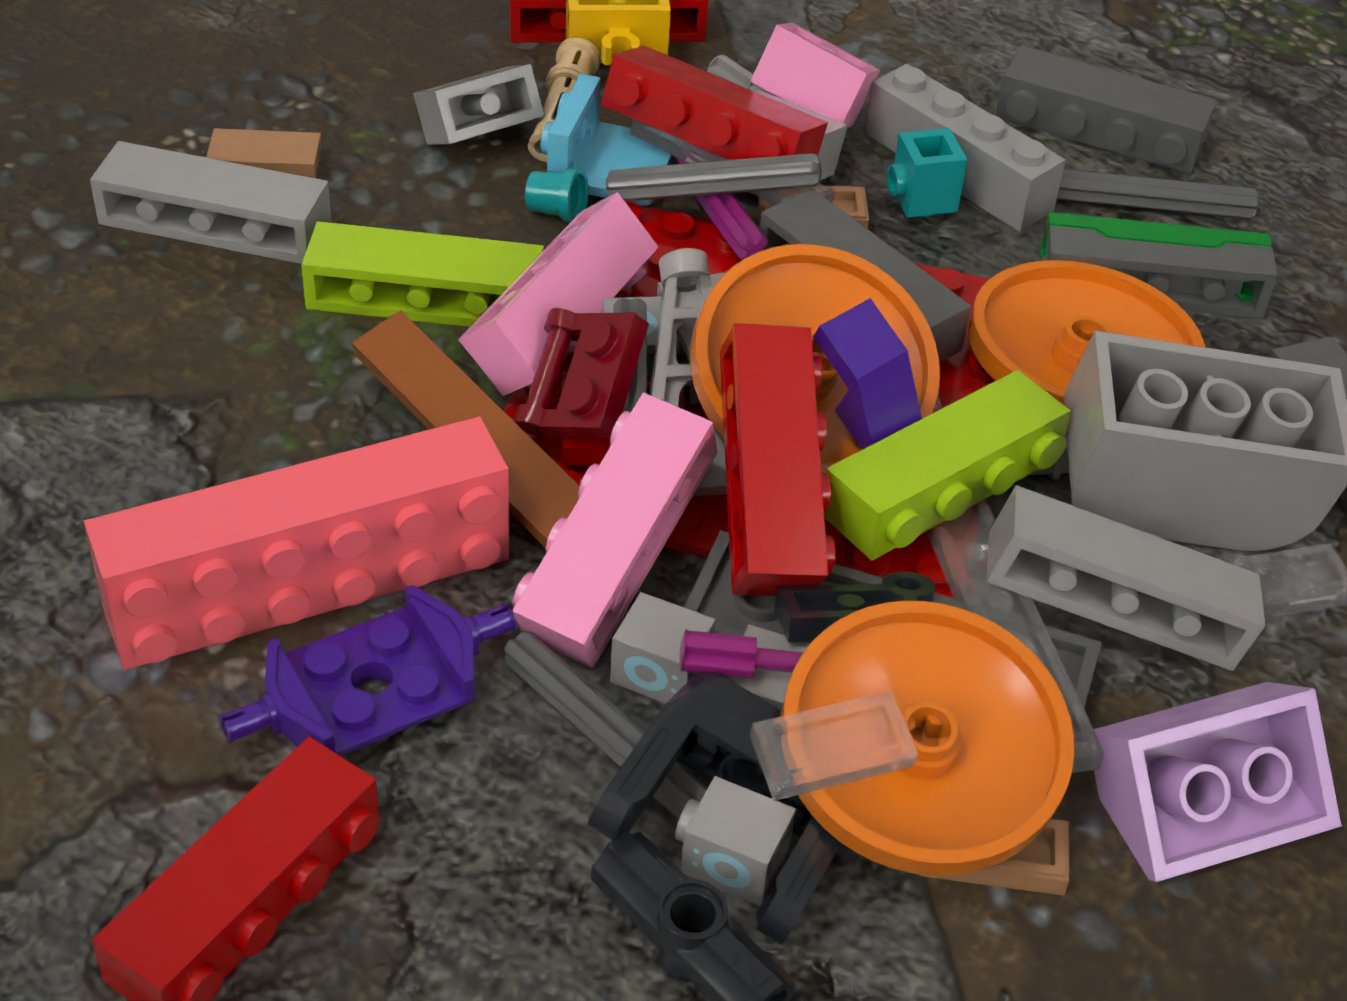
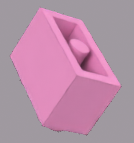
M791 22L776 25L750 82L764 89L763 92L851 127L854 125L871 91L872 81L876 80L880 69Z

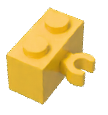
M566 0V39L573 37L584 38L593 43L601 55V63L604 65H611L614 54L642 46L668 55L671 11L669 0ZM580 52L576 53L573 62L579 61Z

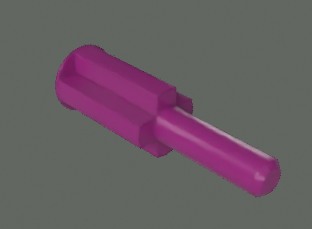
M685 629L680 644L679 663L681 672L700 673L705 671L723 676L753 679L755 669L793 673L796 664L804 652L757 648V637Z

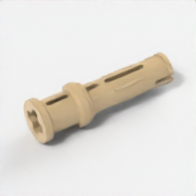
M568 38L560 44L556 52L557 64L550 69L546 77V88L549 93L542 108L544 116L539 117L534 133L531 135L530 142L528 143L530 154L540 161L547 162V154L541 153L540 148L542 132L548 121L554 122L562 94L564 92L570 93L580 73L593 76L600 67L601 55L593 43L584 38ZM580 52L581 56L578 64H573L576 53ZM570 77H571V78H572L571 83H570L569 87H567L568 81H569V79H570Z

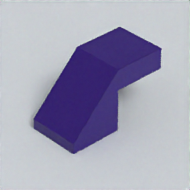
M871 298L818 327L813 335V339L849 389L834 411L862 450L922 419L908 350Z

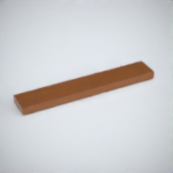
M401 310L353 341L354 355L428 430L481 417L509 468V512L546 549L548 536L555 523L562 517L568 518L578 502L580 486Z

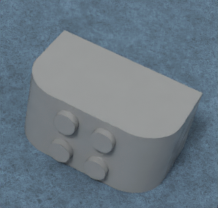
M1094 331L1065 390L1063 405L1071 410L1066 440L1073 506L1140 531L1156 534L1162 539L1241 551H1261L1279 548L1294 543L1314 531L1347 487V400L1340 368Z

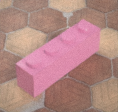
M616 192L581 211L458 340L502 396L525 386L530 390L548 333L544 330V325L549 310L552 308H562L575 313H602V298H615L614 296L619 291H624L638 282L647 272L643 264L656 251L658 246L620 194ZM578 341L571 342L568 355L575 351Z
M644 392L632 412L625 411L618 418L611 434V447L600 465L595 463L586 471L579 487L578 502L568 518L562 517L555 523L547 539V553L535 573L529 572L522 578L513 597L512 612L521 632L528 631L533 633L551 650L592 670L718 453L713 422Z

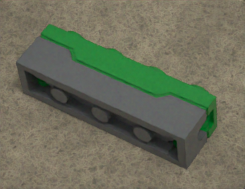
M1049 212L1039 252V261L1064 260L1084 262L1128 274L1155 287L1176 302L1184 311L1263 319L1278 277L1271 236L1268 233Z

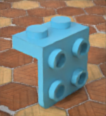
M580 73L570 93L564 92L562 94L554 122L548 121L544 126L540 148L541 153L547 154V172H565L570 167L581 168L585 171L588 178L589 195L607 198L606 179L611 170L670 165L677 150L676 139L667 135L599 122L601 77ZM654 199L630 202H634L637 205L647 206L650 205L654 201Z

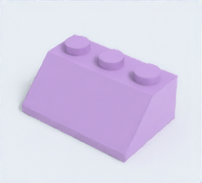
M1264 682L1086 731L1099 799L1148 880L1159 882L1342 826L1315 688Z

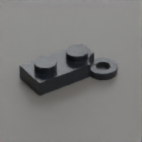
M893 572L885 575L882 579V584L777 586L775 612L788 642L811 643L826 628L839 619L866 607L896 601L933 602L935 583L930 578L921 574Z

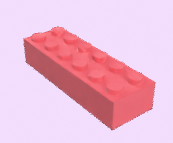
M475 417L83 520L104 614L123 671L148 663L161 662L169 657L214 644L227 643L235 638L280 625L296 623L301 619L346 606L358 605L370 599L402 591L413 585L421 587L436 580L474 569H483L492 564L509 560V468L481 417Z

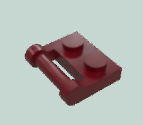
M562 308L550 309L544 325V330L548 333L542 355L526 404L518 406L514 422L524 432L535 436L611 439L613 428L624 409L649 323L635 312L575 313ZM578 341L557 409H551L571 342Z

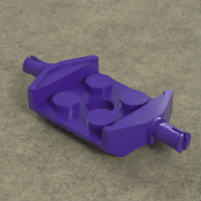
M413 585L404 589V608L287 653L284 652L278 638L267 641L266 694L259 697L260 701H255L225 714H219L218 718L227 741L233 743L237 739L270 726L275 736L282 733L296 747L310 736L339 756L475 701L474 656L480 654L479 642L508 631L516 630L514 614L511 608L509 609L507 603H502L500 606L470 618L467 615L461 617L458 611ZM370 679H379L390 684L387 689L375 694H368L365 691L355 689L358 684Z

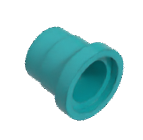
M571 167L566 169L565 172H531L525 189V201L530 212L544 213L545 215L560 216L564 222L570 223L581 211L587 208L589 194L587 175L583 169Z

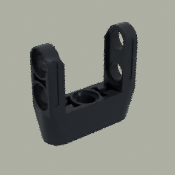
M700 672L695 674L664 704L609 783L594 808L587 825L611 840H614L625 831L630 832L677 761L710 781L716 776L796 808L793 831L800 835V838L756 912L758 924L756 930L782 945L807 905L841 842L826 831L811 815L791 783L781 751V710L720 674Z

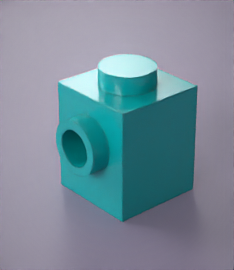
M942 128L899 133L894 164H890L887 168V187L890 195L897 197L906 217H929L935 214L958 212L967 158L951 129Z

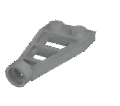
M694 248L674 250L666 253L659 259L663 290L649 395L678 407L681 389L684 386L694 385L690 364L679 365L677 362L676 331L677 329L694 328L699 312L712 290L707 254L702 250ZM694 291V292L691 293V294H683V293H682V292ZM715 427L714 432L718 453L693 497L727 494L724 438Z

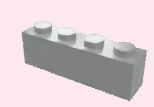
M905 64L872 81L865 126L866 135L896 153L898 135L901 132L950 128L967 158L961 191L962 196L1018 232L1046 217L1049 212H1054L1066 159L1047 149L1041 142L1029 138L1006 124L1001 118L991 115L965 99L960 93L950 90L925 75L922 70L909 64Z
M118 141L90 178L98 224L302 264L316 222L332 223L329 185L326 180Z
M1018 485L1013 489L989 531L987 583L1233 671L1265 627L1260 574Z

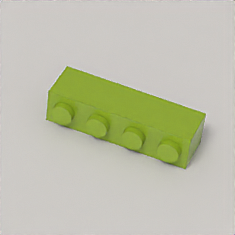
M317 221L301 264L305 307L308 310L389 318L401 310L411 321L471 327L544 251V245Z
M1016 370L828 467L826 473H828L830 478L831 497L829 507L824 512V518L871 561L896 547H906L918 535L944 521L957 519L967 508L993 494L1000 495L1007 491L1016 481L1038 469L1044 470L1055 464L1066 447L1065 435L1071 410L1022 372Z

